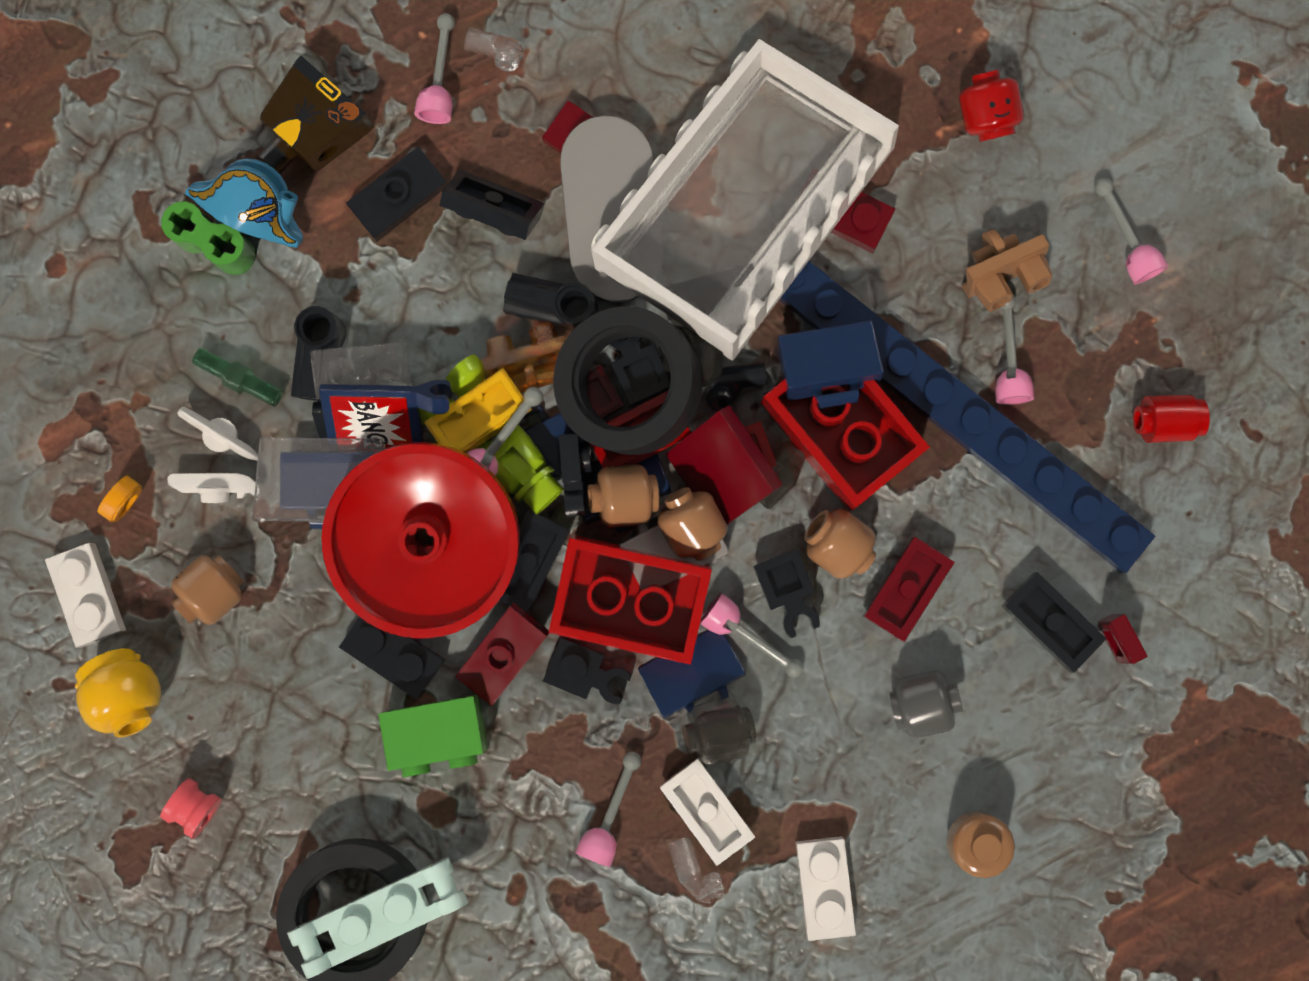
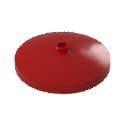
M413 442L386 448L354 467L343 478L329 501L323 520L321 536L323 559L328 576L346 605L360 618L374 627L390 634L408 638L446 636L469 627L485 616L497 604L507 589L516 569L520 548V531L515 508L507 491L497 477L485 465L467 453L450 446L428 442ZM419 529H427V535L434 537L433 542L430 544L422 543L418 539Z

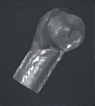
M469 27L464 44L465 50L495 58L496 66L503 71L511 72L518 68L519 61L524 57L522 44L518 40Z
M691 838L679 839L668 845L679 882L699 902L711 903L710 899L720 898L724 895L725 889L719 873L711 872L708 875H702Z

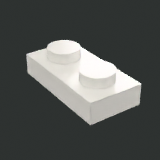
M87 543L45 559L75 648L85 647L126 631L95 543Z
M698 758L660 785L662 792L716 866L755 838L753 832Z
M840 836L796 841L807 940L814 941L856 936L844 838Z

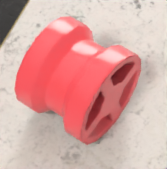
M187 778L167 801L160 818L167 823H178L183 827L184 834L194 839L213 818L222 799L214 793L205 794L199 790L198 782L192 778Z

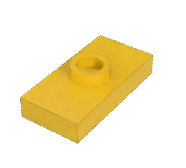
M502 368L451 403L447 413L435 414L424 423L438 444L450 446L467 453L499 433L523 403L524 397L504 368Z

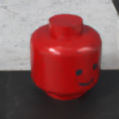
M999 70L971 76L973 85L964 88L959 94L965 131L969 135H978L979 142L1016 134L1015 126L1022 123L1025 117L1018 81L1011 77L1001 78Z

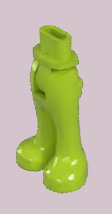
M473 354L459 362L449 372L445 380L450 382L453 393L460 398L485 381L486 368L479 357ZM452 397L449 399V404L454 402ZM420 409L421 424L426 425L424 422L435 414ZM517 425L494 455L498 462L496 477L507 492L512 495L516 493L514 499L518 503L524 500L537 515L564 491V488L552 476L555 470L550 465L545 467L547 463L536 444ZM499 433L492 440H487L477 448L487 449Z

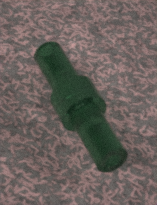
M199 348L192 359V364L222 379L223 386L238 394H242L245 391L273 407H276L282 399V390L254 376L253 369L238 361L230 363L203 348Z

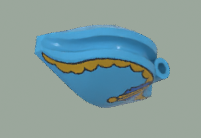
M256 159L237 160L231 163L218 177L211 180L194 182L185 192L186 196L215 219L237 231L293 248H298L303 242V234L293 218L298 196L288 191L281 175L262 161Z

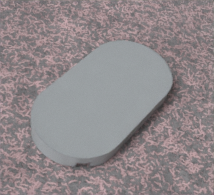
M599 116L588 119L579 124L569 134L562 148L560 170L570 263L575 279L587 286L593 296L605 302L622 303L634 300L639 296L603 271L600 273L595 269L591 244L599 229L605 224L610 226L620 214V206L627 194L633 189L639 190L648 179V171L653 163V155L648 140L636 126L624 119L613 116ZM660 218L655 221L625 259L627 263L654 281L660 273L663 262Z

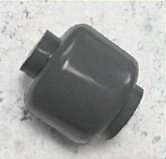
M939 671L903 677L897 682L896 691L890 692L891 707L897 729L905 728L906 732L913 738L951 731L955 726L954 713L963 712L957 683L948 685L945 676Z

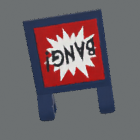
M434 380L418 386L321 384L319 394L330 453H358V451L377 453L400 444L424 442L420 409L432 414L447 413L450 407L449 399L452 397L450 382L447 380Z

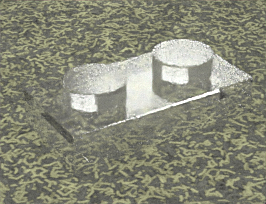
M406 342L314 350L310 352L316 399H320L319 388L321 384L412 386Z

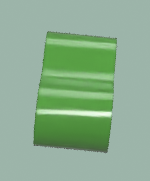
M186 201L170 205L163 213L161 225L165 235L183 250L190 253H203L219 269L230 275H241L252 267L256 258L255 248L252 242L240 231L225 224L213 223L199 208ZM186 224L195 225L192 232L183 230ZM226 245L236 247L233 254L222 253L223 248Z

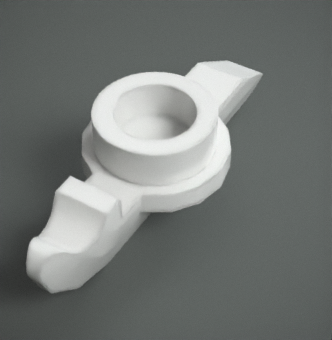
M181 407L178 410L177 414L179 417L203 432L202 439L210 450L226 452L231 449L242 457L259 461V455L248 444L238 439L237 429L231 421L224 418H215L209 421L186 407Z
M173 473L167 479L169 486L182 493H199L202 503L230 501L229 493H237V498H244L247 493H251L255 497L261 495L259 485L249 476L239 473Z

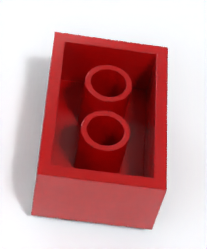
M784 379L763 397L761 406L849 512L857 508L930 448L875 380L863 381L864 388L859 389L857 403L819 409L815 396L788 401L786 398V380ZM839 385L821 388L822 393L828 390L835 393L846 391Z
M572 535L567 545L548 633L691 665L712 565H701L621 547L614 543ZM627 561L688 575L667 586L651 584L641 589Z

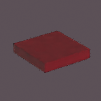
M730 405L719 410L665 454L692 493L703 491L712 495L727 525L783 486Z

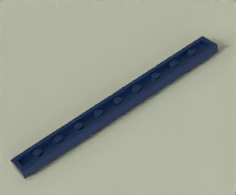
M810 261L807 262L779 299L780 302L814 329L873 321L884 371L881 382L1119 572L1127 573L1156 537Z

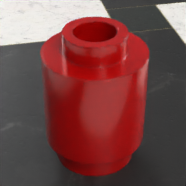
M1191 394L1145 396L1140 406H1136L1133 412L1135 432L1141 434L1146 443L1194 441L1197 436L1206 435L1210 424V413L1204 399H1196Z

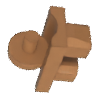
M995 229L983 232L982 242L984 247L971 253L975 265L966 269L967 282L963 283L962 288L968 299L976 295L988 312H992L1005 306L1012 300L1013 294L1006 281L1019 276L1028 293H1034L1047 287L1053 276L1046 259L1050 246L1043 234L1020 244L1015 234L1002 239Z

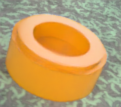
M128 475L122 477L104 497L97 512L111 523L119 521L139 498L142 492V485Z

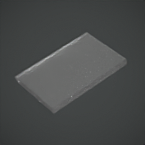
M260 438L252 519L259 522H323L329 501L343 478L362 461L384 450L383 439Z

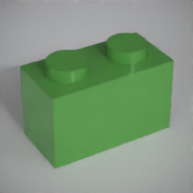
M478 695L378 713L387 770L401 769L402 777L431 772L430 763L446 760L449 761L450 769L474 765L478 763L477 755L488 751Z

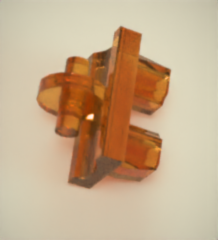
M546 322L533 326L529 330L532 345L515 349L511 336L500 335L490 338L486 341L487 357L482 359L484 371L489 378L504 368L520 393L525 392L530 387L540 389V387L553 384L556 360L565 342L564 336L559 337L552 323Z

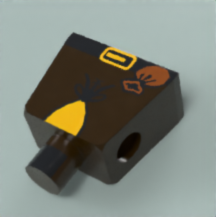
M300 55L261 112L260 120L275 138L258 156L279 174L297 156L316 172L367 135L374 126L367 114Z

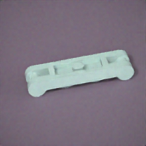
M449 857L287 932L292 946L298 945L305 962L301 964L306 979L323 973L335 965L467 905L468 900L463 889L457 890L451 876L454 869ZM433 883L440 899L429 903L422 887ZM329 931L335 947L323 952L316 936Z

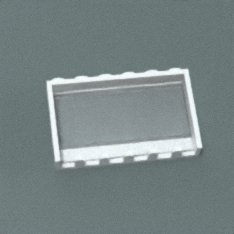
M758 39L748 53L742 51L737 56L730 69V76L723 85H715L709 91L703 103V110L694 121L688 119L682 125L675 139L676 144L668 154H660L654 160L648 171V179L639 190L633 189L627 194L620 206V214L610 226L605 224L596 233L591 244L595 269L600 273L603 271L723 352L724 356L733 361L893 151L899 125Z

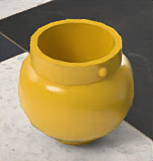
M124 648L111 650L87 661L75 673L78 710L85 724L91 729L104 734L113 733L115 737L123 738L142 731L152 722L151 715L155 713L161 702V687L158 677L152 668L139 661L141 658L140 654H136L131 649Z

